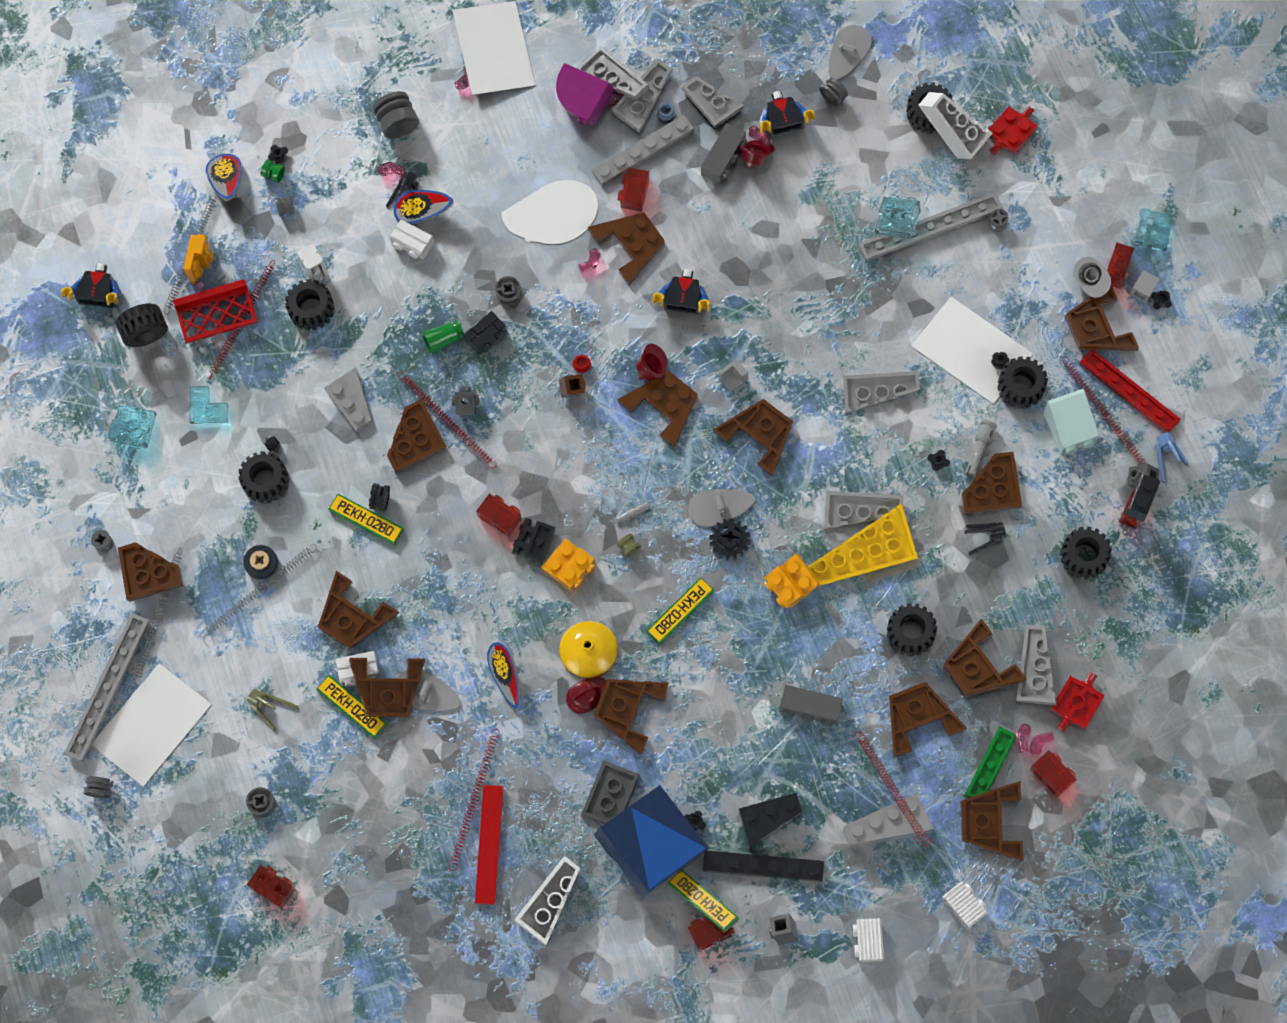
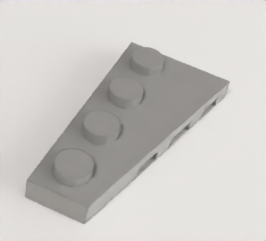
M599 46L577 67V69L608 81L615 91L635 100L650 88L644 80L602 46Z
M657 58L640 77L650 88L637 100L624 95L611 109L612 113L640 133L672 72V68Z
M919 371L847 375L842 377L845 414L920 391Z
M826 491L824 530L878 520L902 503L903 506V495Z
M1025 625L1020 670L1027 678V681L1018 683L1016 700L1022 703L1057 705L1046 627Z

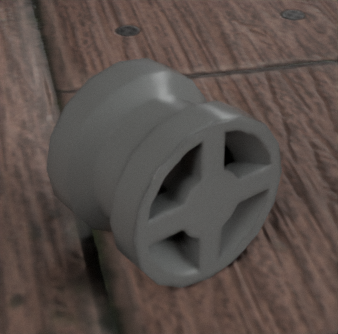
M287 196L285 199L276 198L279 216H283L285 213L294 214L291 196Z
M1003 209L992 211L989 219L990 228L996 232L1003 231L1009 219L1008 213Z
M98 530L92 535L91 542L97 551L105 553L112 549L113 540L106 531Z

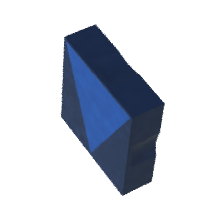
M661 785L605 823L594 834L610 858L620 866L626 879L642 899L709 849Z

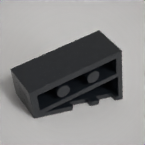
M797 793L739 808V816L749 851L802 816Z

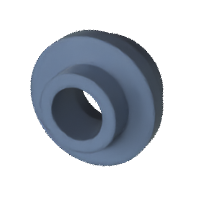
M663 103L658 107L657 115L661 120L669 121L675 116V108L669 103Z

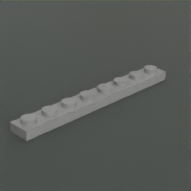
M995 192L858 243V247L865 262L990 216L992 211L1003 209Z
M131 613L64 752L66 756L84 762L149 626L150 621L148 619Z

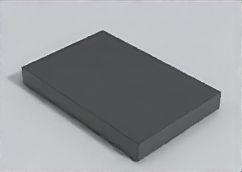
M603 760L581 816L603 825L628 807L640 774Z

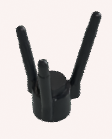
M410 171L403 172L402 178L399 179L398 185L386 204L387 208L397 193L400 196L403 190H411V188L417 190L419 183L416 182V174Z
M1003 522L967 524L966 528L977 529L964 531L965 534L987 532L988 537L993 538V540L969 551V555L992 544L999 543L1001 538L1006 537Z

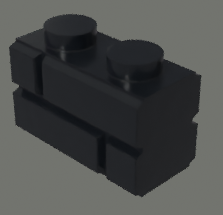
M490 311L466 331L463 336L467 344L480 355L482 352L487 353L495 341H501L506 336L507 328L493 311Z
M1142 474L1125 515L1144 522L1161 481Z

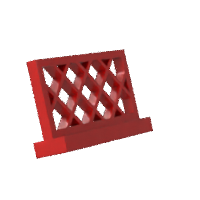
M245 279L173 300L186 344L258 323ZM246 294L247 300L244 305L235 302L238 296ZM221 301L230 303L225 311L218 308ZM233 305L241 308L237 316L229 313ZM208 306L212 308L208 316L199 313L202 307ZM215 310L223 313L219 322L211 318ZM190 311L194 314L190 321L183 319L181 313ZM244 311L252 315V319L246 321L240 319ZM197 315L205 319L201 327L193 324ZM226 316L235 319L232 325L226 326L222 324ZM208 321L216 324L214 330L207 331L204 329ZM190 327L198 330L195 336L188 337L187 332Z

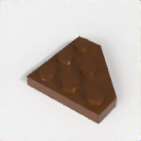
M422 399L404 407L401 421L397 426L387 457L397 474L447 449Z
M1014 451L995 453L968 488L965 489L961 495L964 514L1022 507Z
M136 542L118 547L126 600L129 602L184 586L181 569L174 563L167 561Z

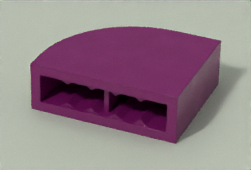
M566 63L563 64L556 81V92L560 103L583 126H587V124L592 127L595 126L615 90L608 81Z

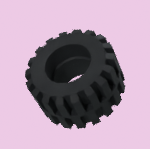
M931 82V85L923 83L922 87L920 85L916 86V90L913 89L908 97L907 119H910L909 123L911 126L915 125L914 129L917 131L921 129L922 133L929 131V134L936 130L918 106L929 92L943 93L952 100L951 93L948 94L947 88L943 89L941 84L936 86L933 82Z
M306 279V282L301 280L299 281L300 284L292 285L293 290L289 289L287 292L289 296L285 297V306L292 322L295 325L297 324L298 328L302 329L304 327L308 331L310 328L313 331L317 330L318 326L323 328L325 322L328 324L330 322L329 317L334 315L333 310H335L330 291L326 288L325 284H319L318 280L311 282V279ZM308 299L320 301L314 310L303 311L300 309L302 303Z
M147 303L131 307L117 317V321H115L123 344L129 347L149 345L164 336L168 330L164 316L157 304Z
M1019 356L1017 360L1015 358L1011 359L1010 363L1007 362L1004 368H1002L997 388L1000 391V397H1005L1004 402H1011L1012 407L1018 405V408L1022 409L1025 405L1026 408H1029L1032 404H1037L1038 400L1042 398L1047 387L1048 378H1046L1047 372L1042 371L1044 366L1042 364L1038 365L1036 359L1031 361V357L1023 359V356ZM1018 375L1026 376L1031 380L1033 387L1027 390L1019 389L1014 385L1012 378Z
M261 451L258 455L255 452L253 457H246V463H241L242 469L238 471L240 475L238 476L239 482L246 495L253 501L258 500L259 503H263L266 500L267 503H271V499L276 501L279 499L277 496L285 494L283 490L288 489L289 474L283 461L277 455L274 456L271 452H268L266 455L265 451ZM263 470L274 472L272 480L267 484L258 485L254 483L255 476Z
M1087 526L1086 530H1084V527H1079L1078 531L1074 529L1071 534L1067 535L1060 552V556H1062L1061 563H1064L1065 570H1070V575L1076 574L1078 579L1084 576V580H1086L1090 576L1095 578L1098 574H1102L1111 559L1112 546H1109L1111 542L1109 539L1105 540L1106 535L1104 533L1099 534V529L1097 528L1095 531L1091 530L1092 527ZM1080 545L1090 546L1096 552L1097 558L1092 561H1084L1077 556L1075 548Z
M907 603L906 607L901 605L899 610L895 609L889 618L887 638H889L890 645H894L893 649L895 651L900 650L902 655L908 653V656H913L916 653V656L921 655V652L925 653L928 651V648L933 645L937 632V621L933 618L931 611L927 612L925 606L920 608V604L915 603V606H912L911 603ZM908 621L916 622L922 627L923 634L918 638H908L901 632V625Z

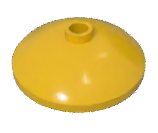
M584 621L573 625L564 633L560 641L559 653L563 665L572 674L583 678H593L606 673L613 666L617 658L618 646L614 634L605 625L594 621ZM590 643L591 647L585 648L584 645Z

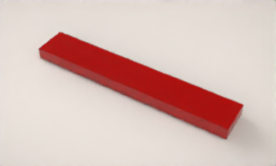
M1090 350L1080 361L1079 364L1165 433L1171 432L1181 419L1095 350Z
M483 785L475 904L495 905L503 786Z

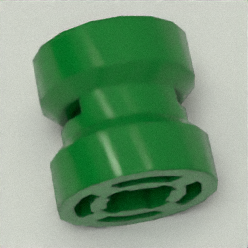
M267 159L262 165L260 175L264 178H271L272 181L279 183L284 176L285 166L281 164L276 165L273 161Z

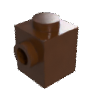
M582 374L564 376L559 379L561 398L580 396L585 393L586 384Z

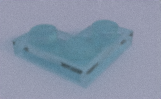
M190 386V424L228 422V403H210L209 386Z

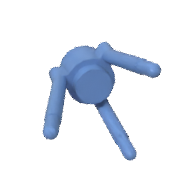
M1170 432L1159 435L1156 438L1158 443L1155 444L1162 482L1165 481L1161 450L1164 452L1172 451L1178 463H1182L1183 460L1186 465L1189 464Z

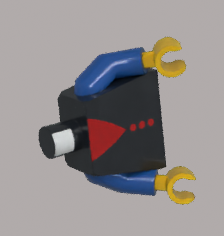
M776 91L771 94L773 101L768 102L767 108L762 112L759 121L760 133L768 130L770 137L804 129V119L806 124L809 123V119L816 120L814 111L807 110L799 102L794 101L792 97L783 98L782 92Z
M97 263L95 272L85 271L83 276L72 286L61 290V297L68 296V300L72 301L74 296L78 304L113 308L114 302L115 305L119 304L118 299L121 295V290L111 274L106 273L108 266Z
M684 269L681 277H673L672 281L667 282L658 293L653 295L652 304L659 302V306L662 307L664 301V310L695 315H699L701 309H707V312L710 311V302L704 287L699 285V280L692 279L693 271L689 269Z

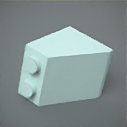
M1084 389L1047 402L1043 415L1060 454H1072L1078 448H1089L1096 444L1095 442H1097L1099 435Z

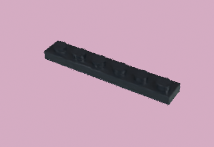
M706 851L704 853L703 872L823 882L824 861L718 851Z

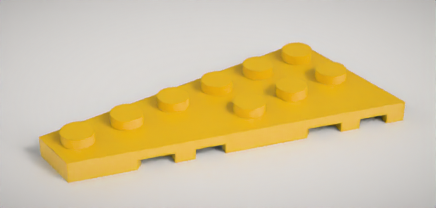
M902 503L808 566L821 584L820 586L918 559Z

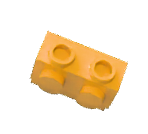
M197 234V236L190 235L183 267L190 284H198L199 278H202L203 268L209 269V264L214 258L211 244L207 242L208 237L203 234Z
M565 538L542 565L541 569L572 592L574 588L578 589L581 586L586 574L592 573L596 567L595 558Z
M795 554L783 565L777 566L764 577L767 581L765 583L766 587L771 592L774 591L777 594L776 600L778 604L786 608H793L821 585L799 554Z

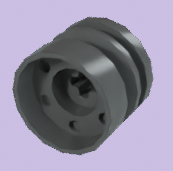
M397 91L386 94L373 105V112L380 122L384 136L388 139L404 137L412 133L419 125V118L412 108L408 94L405 92Z

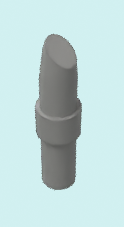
M645 502L635 508H631L618 516L617 524L630 518L632 519L650 509L648 503Z

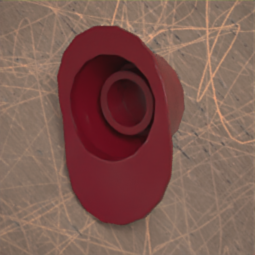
M761 140L749 141L741 146L742 160L747 163L748 169L755 166H763L768 156L774 152L775 147Z
M651 343L647 344L640 359L636 363L639 380L651 381L663 377L668 361L665 352L658 345Z
M597 676L586 678L573 685L566 694L568 707L573 712L581 714L596 708L607 680Z

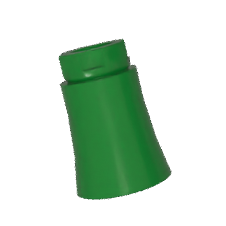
M458 320L421 332L424 343L431 355L464 337L462 326Z

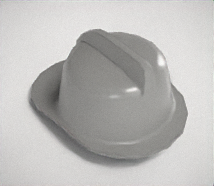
M1083 257L1077 261L1073 269V275L1084 292L1094 298L1105 295L1110 289L1111 277L1103 265L1092 257Z

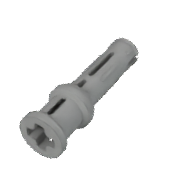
M981 420L979 434L975 436L976 445L965 471L967 476L974 478L977 476L985 450L992 442L991 437L993 431L997 428V424L989 420Z

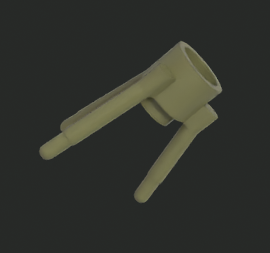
M252 690L247 698V702L252 704L250 708L256 711L273 731H276V727L259 709L264 706L272 710L276 709L275 706L267 702L268 699L295 709L298 708L297 705L270 695L265 691Z

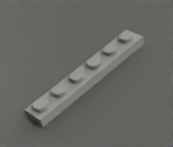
M682 115L592 169V173L603 187L694 132V128L685 115Z

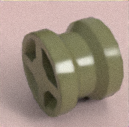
M632 534L624 536L617 543V547L624 551L626 558L632 556L641 548L639 542H635Z

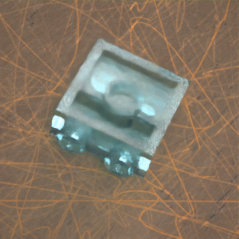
M896 195L884 196L879 208V218L875 226V234L912 238L921 212L920 201L913 197L900 199Z
M119 405L115 420H112L108 434L109 440L116 446H123L125 444L130 445L134 449L148 448L157 413L152 410Z

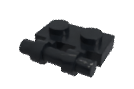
M525 518L523 524L519 527L518 538L514 540L512 554L519 556L521 550H526L524 558L543 563L555 532V526L537 521L534 528L530 526L532 520ZM527 534H531L529 543L524 542Z

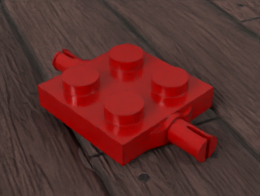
M1010 106L1006 108L987 129L992 132L990 138L995 142L994 146L989 149L991 154L996 155L1001 148L1007 149L1013 154L1019 151L1038 129V125L1029 120V116L1034 112L1033 108L1028 106L1023 113L1017 112Z
M1090 672L1086 681H1080L1071 675L1069 676L1056 698L1057 705H1052L1050 709L1063 719L1057 728L1059 731L1063 727L1061 732L1065 733L1070 723L1084 730L1105 696L1092 686L1098 677L1096 674L1093 676L1094 673Z

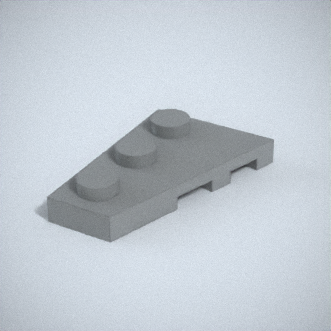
M697 76L682 86L685 94L714 128H717L744 109L742 103H737L730 96L717 91L715 87Z
M356 367L325 387V391L356 433L372 423Z

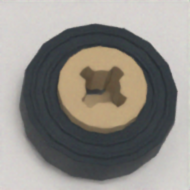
M253 546L244 556V569L248 575L255 579H266L277 570V555L268 546Z

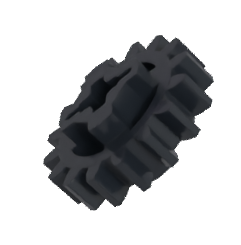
M733 518L730 523L726 519H724L722 525L717 522V529L712 528L711 532L713 534L709 535V539L712 540L710 547H714L713 553L719 552L720 559L723 555L726 556V561L731 556L736 560L738 554L743 557V550L748 552L749 547L747 545L751 544V540L748 539L750 532H746L747 526L741 527V521L739 520L736 524Z

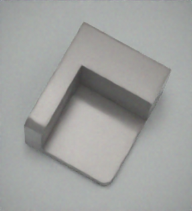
M1143 270L1130 296L1147 304L1159 282V278Z
M737 359L719 372V380L730 392L748 379V371Z

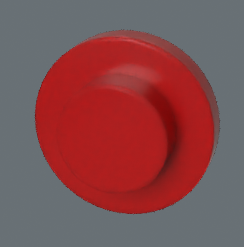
M585 355L575 357L572 363L573 369L578 373L588 372L591 368L590 358Z

